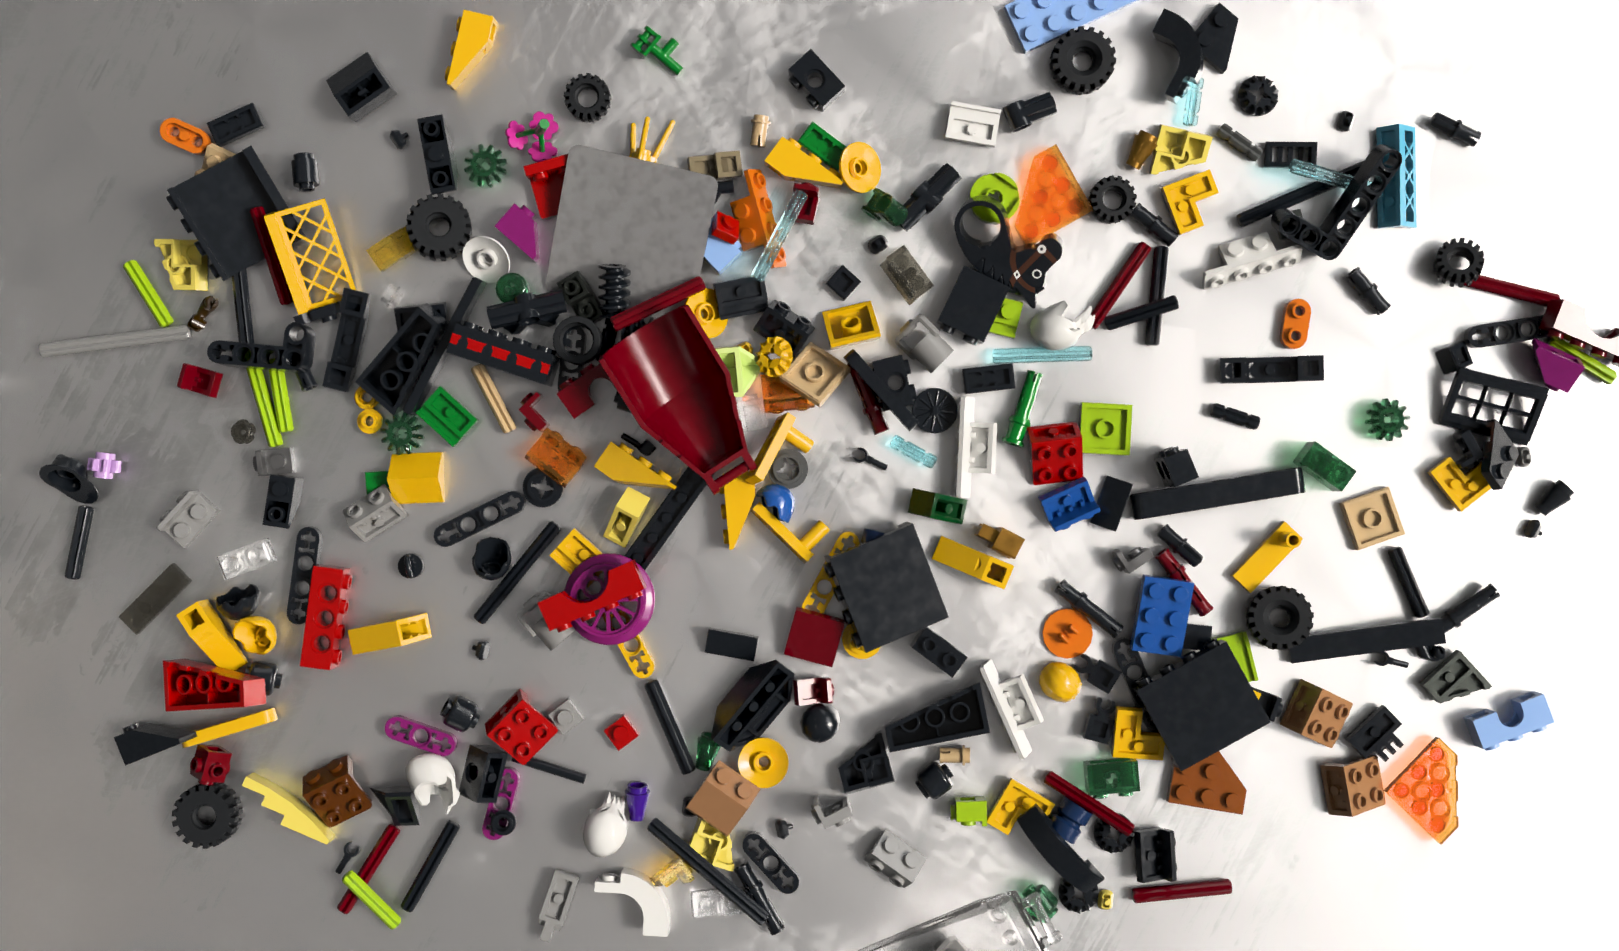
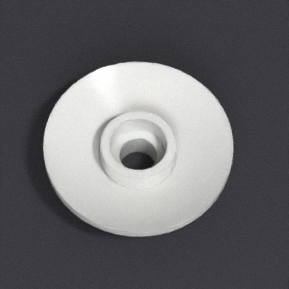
M476 236L470 239L463 248L462 257L464 265L473 277L493 284L502 281L509 273V255L505 248L495 239L488 236Z

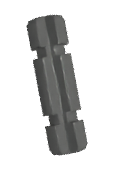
M1224 123L1221 125L1216 133L1219 138L1228 140L1227 143L1242 154L1246 153V157L1250 160L1256 161L1263 153L1262 148L1256 144L1253 146L1252 141L1238 131L1233 132V128L1228 124Z

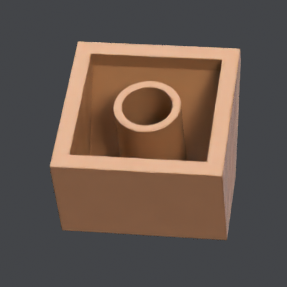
M719 760L711 768L686 806V809L728 837L752 804L760 788Z

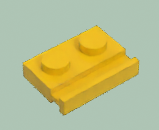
M574 528L549 556L571 575L574 569L583 561L604 553ZM603 571L595 572V575L599 576ZM595 580L589 581L588 588Z

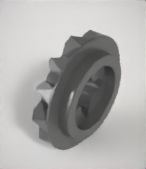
M782 449L778 451L768 474L774 484L792 489L801 485L806 479L808 464L800 452L793 449ZM784 458H786L790 465H799V467L792 470V480H790L786 473H777V471L784 467Z

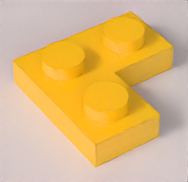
M1210 169L1161 188L1179 235L1204 226L1196 202L1219 193Z
M1449 456L1445 457L1427 472L1458 512L1465 510L1491 489L1481 474L1482 461L1464 474Z
M1116 706L1111 749L1112 757L1163 760L1165 744L1160 734L1156 732H1141L1142 708Z
M1010 778L989 813L987 823L1009 835L1017 821V817L1034 804H1037L1049 816L1055 803L1015 779Z

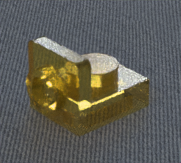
M681 859L672 860L649 879L655 887L663 885L668 887L678 878L685 884L691 883L694 877L691 874V867Z

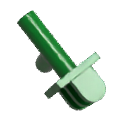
M646 25L644 33L642 35L639 34L637 36L638 40L635 43L632 42L630 46L643 59L650 52L673 73L678 75L683 67L670 55L679 43L671 37L661 49L657 45L661 36ZM650 36L655 39L652 43L648 41ZM644 44L648 47L645 52L641 49Z

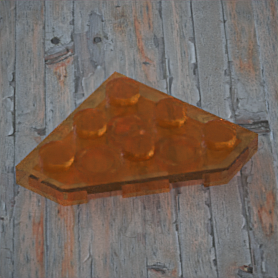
M1057 144L1034 156L1014 225L1024 245L1037 243L1044 235L1055 233L1093 211Z
M1435 737L1384 791L1437 843L1442 845L1459 827V816H1457L1458 781L1456 780L1458 755L1439 737Z

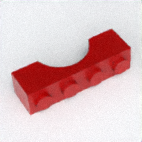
M634 559L608 571L607 586L597 599L581 601L562 591L537 604L549 631L557 628L559 633L573 627L571 622L578 618L584 622L595 617L594 611L604 607L606 612L619 606L618 601L625 597L631 601L642 596L641 590L647 586Z

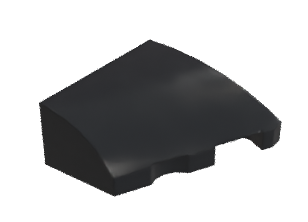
M882 733L876 734L875 738L866 746L860 748L849 761H846L838 768L845 794L895 782Z

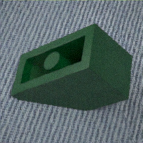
M913 488L908 513L963 524L968 500Z

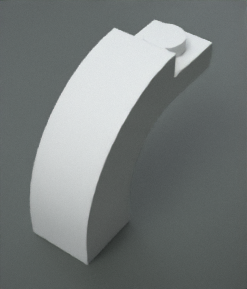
M623 868L621 877H617V874L603 873L602 876L597 877L594 892L625 894L637 901L643 912V936L668 937L670 932V907L663 890L652 878L631 868Z

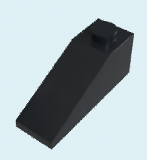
M138 723L122 728L124 734L116 736L114 739L126 766L198 736L194 731L152 723L139 727Z

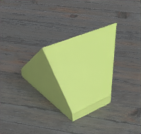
M740 346L715 348L730 372L734 396L744 397L760 374V367L756 364L758 357Z

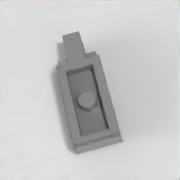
M558 869L555 870L538 918L540 919L538 924L544 926L540 940L549 943L554 930L560 931L561 927H563L580 878L579 876Z

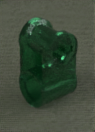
M874 188L873 196L867 205H863L861 208L865 214L874 220L882 221L894 227L902 224L908 215L906 207L893 196L878 188Z

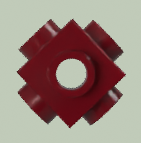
M198 744L195 756L190 762V774L198 779V783L211 786L214 782L224 783L226 775L230 771L232 753L221 746Z

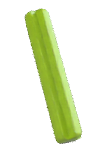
M133 259L123 265L124 270L159 326L165 328L174 322L172 316L138 262Z
M1551 338L1547 344L1579 358L1585 367L1584 371L1602 382L1610 385L1617 378V373L1583 351L1569 346V343L1565 340Z
M276 358L269 359L270 364H272ZM269 370L279 432L293 431L294 426L285 372Z
M353 870L348 871L342 877V882L390 929H395L401 923V917Z

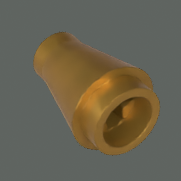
M1140 130L1138 135L1135 134L1126 164L1140 170L1142 164L1158 146L1156 145L1158 138L1143 130Z

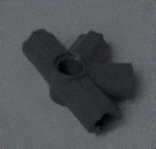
M562 289L539 295L524 293L514 297L513 301L486 307L492 330L504 327L511 334H520L527 325L532 324L546 327L556 324L559 314L567 312Z

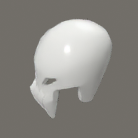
M1065 300L1043 309L1032 318L1030 324L1032 338L1038 345L1052 351L1065 350L1073 346L1084 332L1090 331L1093 326L1095 315H1091L1092 306H1089L1074 321L1064 317L1069 309Z
M432 753L419 754L409 760L405 768L406 779L420 805L427 806L430 803V795H441L445 814H448L451 807L457 803L460 795L459 790L456 788L455 771L451 763L445 757Z
M609 791L601 807L596 810L590 808L583 830V840L587 850L595 857H606L615 853L625 841L629 821L626 820L624 815V796L620 800V797L616 798L615 794L611 797Z

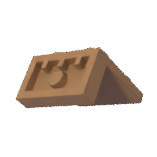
M1300 679L1280 725L1329 748H1333L1345 720L1349 716L1353 703Z
M1371 755L1366 759L1362 758L1348 764L1325 763L1320 765L1329 815L1353 817L1386 804L1377 755Z

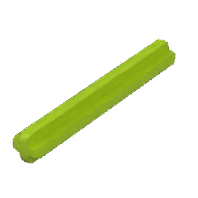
M250 350L245 353V361L251 358ZM246 368L268 446H280L283 444V440L278 430L277 419L263 370Z

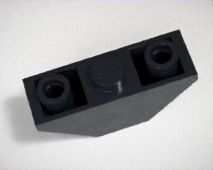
M441 114L417 119L431 194L456 191L457 164L444 116Z

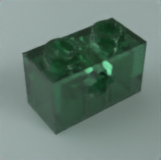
M1316 441L1306 442L1293 460L1294 464L1302 467L1305 472L1334 492H1342L1357 472Z
M1112 758L1083 761L1086 792L1090 796L1093 795V798H1108V794L1118 793V796L1134 795L1133 792L1140 791L1138 761L1136 759ZM1113 773L1117 778H1114L1113 783L1110 784L1106 779L1111 778Z

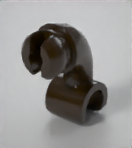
M213 296L205 297L200 304L197 314L192 315L187 326L196 332L204 329L207 324L205 318L218 307V299L215 300Z

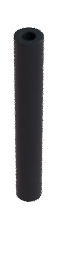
M512 757V762L520 764L516 759ZM533 757L525 764V766L584 784L587 775Z

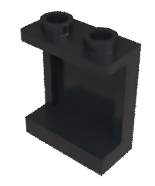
M964 265L936 323L941 325L940 329L951 335L957 332L963 335L962 340L975 346L977 342L982 344L1010 287Z

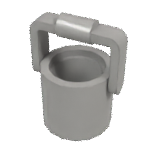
M919 314L914 320L909 319L900 329V334L895 339V343L911 359H917L930 373L954 351L939 336L940 331L922 314ZM920 321L930 332L911 349L902 338L904 336L907 337Z
M543 591L537 597L534 595L523 604L524 608L519 611L517 618L533 637L537 635L552 651L571 635L575 628L571 627L559 633L557 628L549 631L544 617L532 627L526 623L522 616L538 606L537 603L544 597L548 596L549 598L552 596L550 592Z

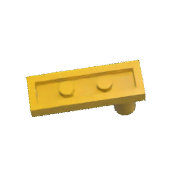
M788 412L777 417L754 461L758 468L753 471L749 470L745 478L747 482L754 485L764 480L784 440L804 453H807L812 448L814 441L792 426L796 417Z
M760 502L751 510L804 564L814 555L811 552L813 547L830 531L819 520L798 540Z
M1282 521L1230 576L1248 593H1252L1294 548L1301 544L1303 538L1285 521Z

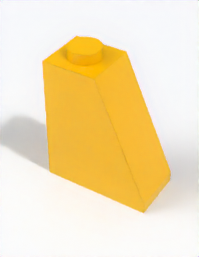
M427 613L348 630L349 643L353 655L399 647L432 637Z

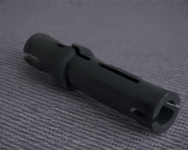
M1065 579L1060 582L1061 586L1058 585L1054 592L1072 604L1071 608L1075 611L1078 609L1110 634L1112 638L1118 636L1117 631L1120 633L1123 630L1124 626L1090 601L1086 593H1080Z
M1489 583L1488 586L1454 609L1446 610L1444 612L1445 615L1441 617L1443 618L1445 633L1454 627L1459 628L1461 622L1496 598H1499L1500 593H1496L1497 589Z
M748 862L740 864L734 869V872L745 888L744 893L749 895L751 899L769 913L765 924L770 934L776 935L785 928V925L762 888L763 883L754 875Z

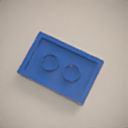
M1142 575L1130 643L1131 650L1181 657L1194 582Z

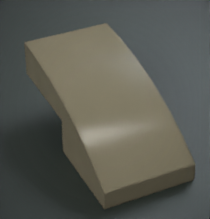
M740 151L717 152L713 155L687 158L689 171L713 176L717 181L743 176Z

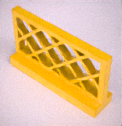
M325 198L264 215L298 315L341 301L342 295L332 290L338 277L348 282L350 289L356 290ZM322 205L325 216L320 224L306 217L310 208ZM306 209L304 215L298 213V211ZM292 213L302 218L296 231L284 225L282 216ZM304 220L318 227L312 240L298 233ZM325 220H327L329 228L323 226ZM321 229L332 234L333 241L329 248L315 242ZM287 231L294 234L291 240L289 239ZM296 236L310 243L304 256L293 250L292 243ZM334 244H335V246H336V249H337V252H338V253H336V252H334V251L332 250ZM312 245L327 251L321 264L307 258ZM329 253L339 257L342 264L338 272L323 266ZM296 256L302 259L300 264H298ZM304 261L319 267L312 280L301 273L300 268ZM321 269L335 275L329 288L315 282ZM342 269H344L346 277L340 275ZM304 280L310 283L308 289ZM313 285L327 291L323 300L315 303L311 302L309 296ZM330 293L335 295V297L328 298Z

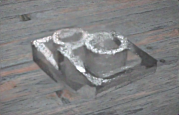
M269 538L237 548L217 557L225 581L278 561Z
M716 888L690 891L693 918L744 914L741 909Z

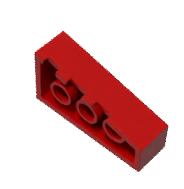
M189 659L163 661L166 712L236 708L266 704L265 678Z

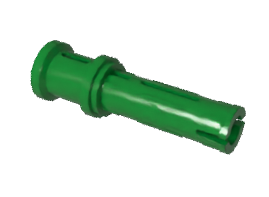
M1027 370L1015 413L1008 419L1010 425L1006 437L1002 438V442L1015 447H1024L1023 438L1026 429L1030 428L1031 425L1028 418L1043 374L1039 372L1035 374V371Z

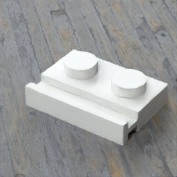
M951 101L945 139L994 148L1001 110Z

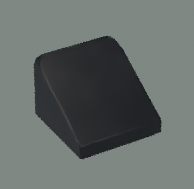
M1464 340L1435 352L1444 375L1456 372L1459 366L1467 367L1473 364Z

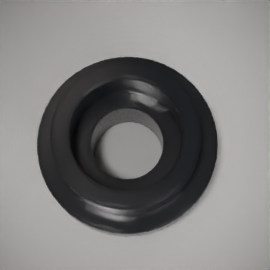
M499 810L491 818V828L498 835H508L516 827V817L509 810ZM501 818H506L508 820L507 826H502L500 824Z

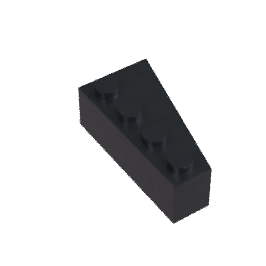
M428 303L419 306L355 382L393 416L401 412L446 319Z
M980 682L885 726L889 752L990 733Z

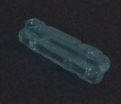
M1202 77L1198 85L1188 82L1190 90H1188L1184 109L1187 112L1183 115L1182 123L1189 127H1194L1198 124L1199 116L1196 114L1200 111L1202 97L1200 89H1203L1204 84Z
M895 435L890 442L891 448L897 451L901 450L902 454L917 462H923V465L928 468H933L937 461L935 455L925 453L926 450L909 441L905 442L898 435Z

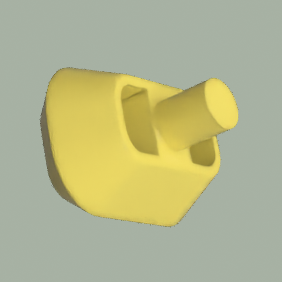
M1101 890L1099 892L1097 905L1100 909L1109 910L1112 908V891Z

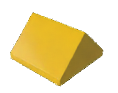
M871 301L822 312L830 350L877 340L881 337Z
M443 452L392 454L387 476L391 496L399 504L445 502Z

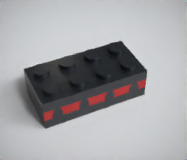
M464 321L463 325L455 324L446 353L552 387L560 363V358L555 356L556 351L541 345H537L536 349L531 348L532 343L516 337L509 341L507 340L508 335L492 329L485 333L483 332L484 327Z

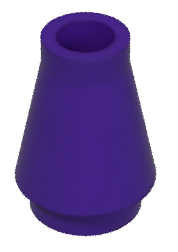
M631 782L625 790L629 819L631 821L644 820L650 794L648 785L644 782Z

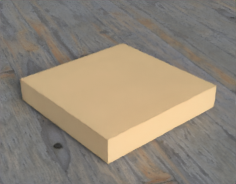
M809 342L779 379L780 382L818 407H821L851 372V369L848 365L814 343Z
M1383 487L1339 503L1354 549L1357 551L1405 534L1389 487Z

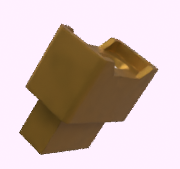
M984 523L983 525L979 524L974 534L989 542L988 548L1009 559L1016 558L1025 541L1024 538L1003 527L994 529Z

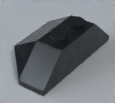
M777 660L750 667L717 706L711 739L730 752L735 750V747L746 745L751 740L759 738L791 701L795 674Z

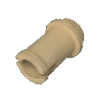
M755 114L754 118L751 119L753 126L750 146L766 147L767 127L771 123L768 121V116Z
M962 745V748L940 747V763H962L965 766V763H970V748H965V745Z

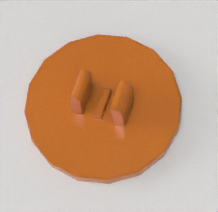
M1069 608L1060 609L1052 613L1045 621L1042 631L1043 640L1048 650L1056 656L1066 659L1078 657L1084 653L1090 646L1093 636L1092 626L1087 617L1078 610L1075 611Z

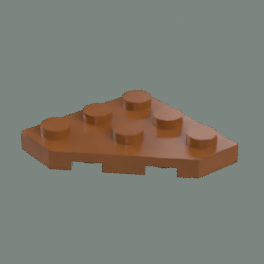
M1218 751L1183 771L1178 770L1174 763H1172L1166 801L1243 815L1247 790Z

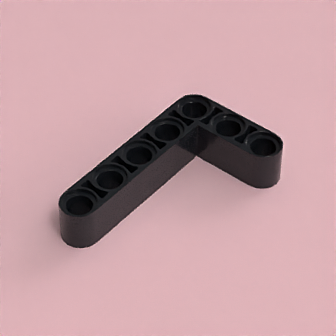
M1385 144L1375 146L1320 227L1315 226L1285 208H1280L1272 214V227L1325 260L1336 259L1401 166V153ZM1389 153L1388 160L1383 163L1384 156ZM1374 176L1373 182L1367 185L1369 178ZM1359 198L1358 204L1352 207L1354 200ZM1290 218L1289 224L1282 227L1283 221ZM1344 220V225L1337 229L1339 222ZM1310 230L1309 235L1302 239L1304 232ZM1330 242L1329 247L1322 251L1324 244Z

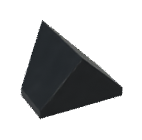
M410 786L369 787L392 817L394 826L420 825V803Z

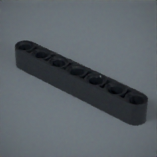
M1302 467L1136 493L1131 494L1130 499L1134 520L1300 494L1305 493L1306 490Z

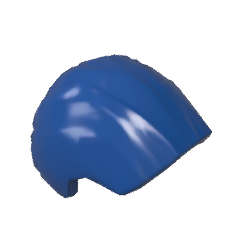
M769 484L760 488L756 496L761 497L763 506L772 507L773 514L779 521L789 523L795 505L791 491L779 484Z

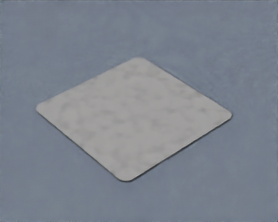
M582 145L573 146L569 150L545 283L546 289L549 292L560 290L557 282L576 271H580L602 305L605 304V301L599 299L598 296L605 294V291L599 289L598 286L605 284L606 281L599 279L598 276L605 274L606 271L598 268V265L622 264L626 265L625 268L631 271L630 276L624 277L631 281L630 286L625 287L631 291L630 296L625 297L631 302L628 307H625L629 309L700 276L718 190L717 180L713 176ZM687 299L648 317L658 318L673 309L685 305Z

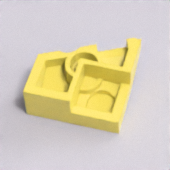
M1160 124L1157 134L1158 141L1156 143L1158 146L1153 151L1150 174L1156 175L1159 172L1171 169L1176 170L1187 165L1206 162L1213 137L1203 133Z
M154 239L155 247H160L165 259L162 261V264L170 275L169 280L173 290L208 291L207 254L202 256L194 244L198 240Z
M698 817L688 845L713 866L733 872L735 867L732 859L730 834L726 837Z

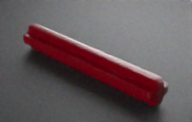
M262 206L251 208L250 213L281 305L291 304L294 301L264 219L265 210Z
M1140 242L1091 312L1092 316L1095 315L1092 329H1097L1151 251V247L1148 244Z
M1479 275L1476 281L1473 280L1469 286L1464 283L1466 287L1547 306L1549 300L1560 299V295L1483 275Z
M700 276L695 277L612 316L610 321L613 328L619 331L706 289L704 281Z
M1049 771L1044 778L1045 784L1124 835L1129 836L1134 830L1135 825L1054 772Z
M389 824L357 873L366 884H368L400 833V829L393 824ZM348 888L337 909L344 914H348L357 902L358 897Z
M1229 879L1134 888L1132 889V899L1134 903L1231 894L1232 883Z

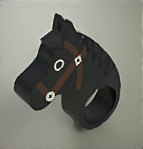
M979 195L970 198L960 208L954 224L958 244L965 257L981 274L1010 287L1008 292L1023 296L1030 307L1034 309L1037 303V294L1044 290L1046 286L1044 282L1046 272L1061 258L1064 248L1062 238L1056 233H1049L1044 235L1038 244L1028 243L1016 246L1004 206L990 196ZM974 206H985L997 214L1000 220V231L993 237L992 241L981 242V240L971 237L965 231L962 219L963 214L968 209Z

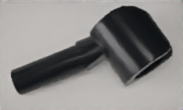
M625 433L621 435V439L632 444L645 456H650L656 450V447L648 439L641 444Z
M857 448L860 451H864L865 457L862 460L853 457L856 462L861 464L867 462L882 470L887 469V464L869 456V453L864 448Z
M1377 652L1384 654L1385 660L1383 662L1374 661L1379 666L1387 664L1404 668L1409 666V662L1389 657L1386 652Z
M352 841L344 846L345 855L335 870L338 874H341L348 861L361 851L359 846L355 853L349 852L348 848Z

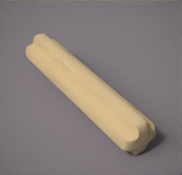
M478 364L472 367L471 372L503 433L515 430L516 425L485 366Z

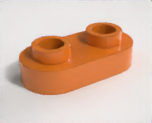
M168 118L160 126V135L166 142L192 154H205L207 145L211 144V138L208 133L179 119ZM178 128L179 134L173 136V131ZM202 139V144L197 147L196 141Z
M1303 299L1289 301L1283 310L1279 339L1281 344L1287 349L1300 348L1307 340L1311 307ZM1296 307H1300L1302 309V314L1300 316H1298L1295 313ZM1292 332H1296L1298 334V339L1296 341H1294L1291 338Z

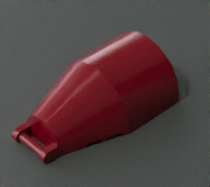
M689 305L680 306L654 319L619 341L599 357V363L639 426L700 475L713 495L719 493L720 488L748 470L753 471L758 468L747 449L736 405L737 402L731 384L730 372ZM741 456L744 462L715 480L712 478L711 475Z

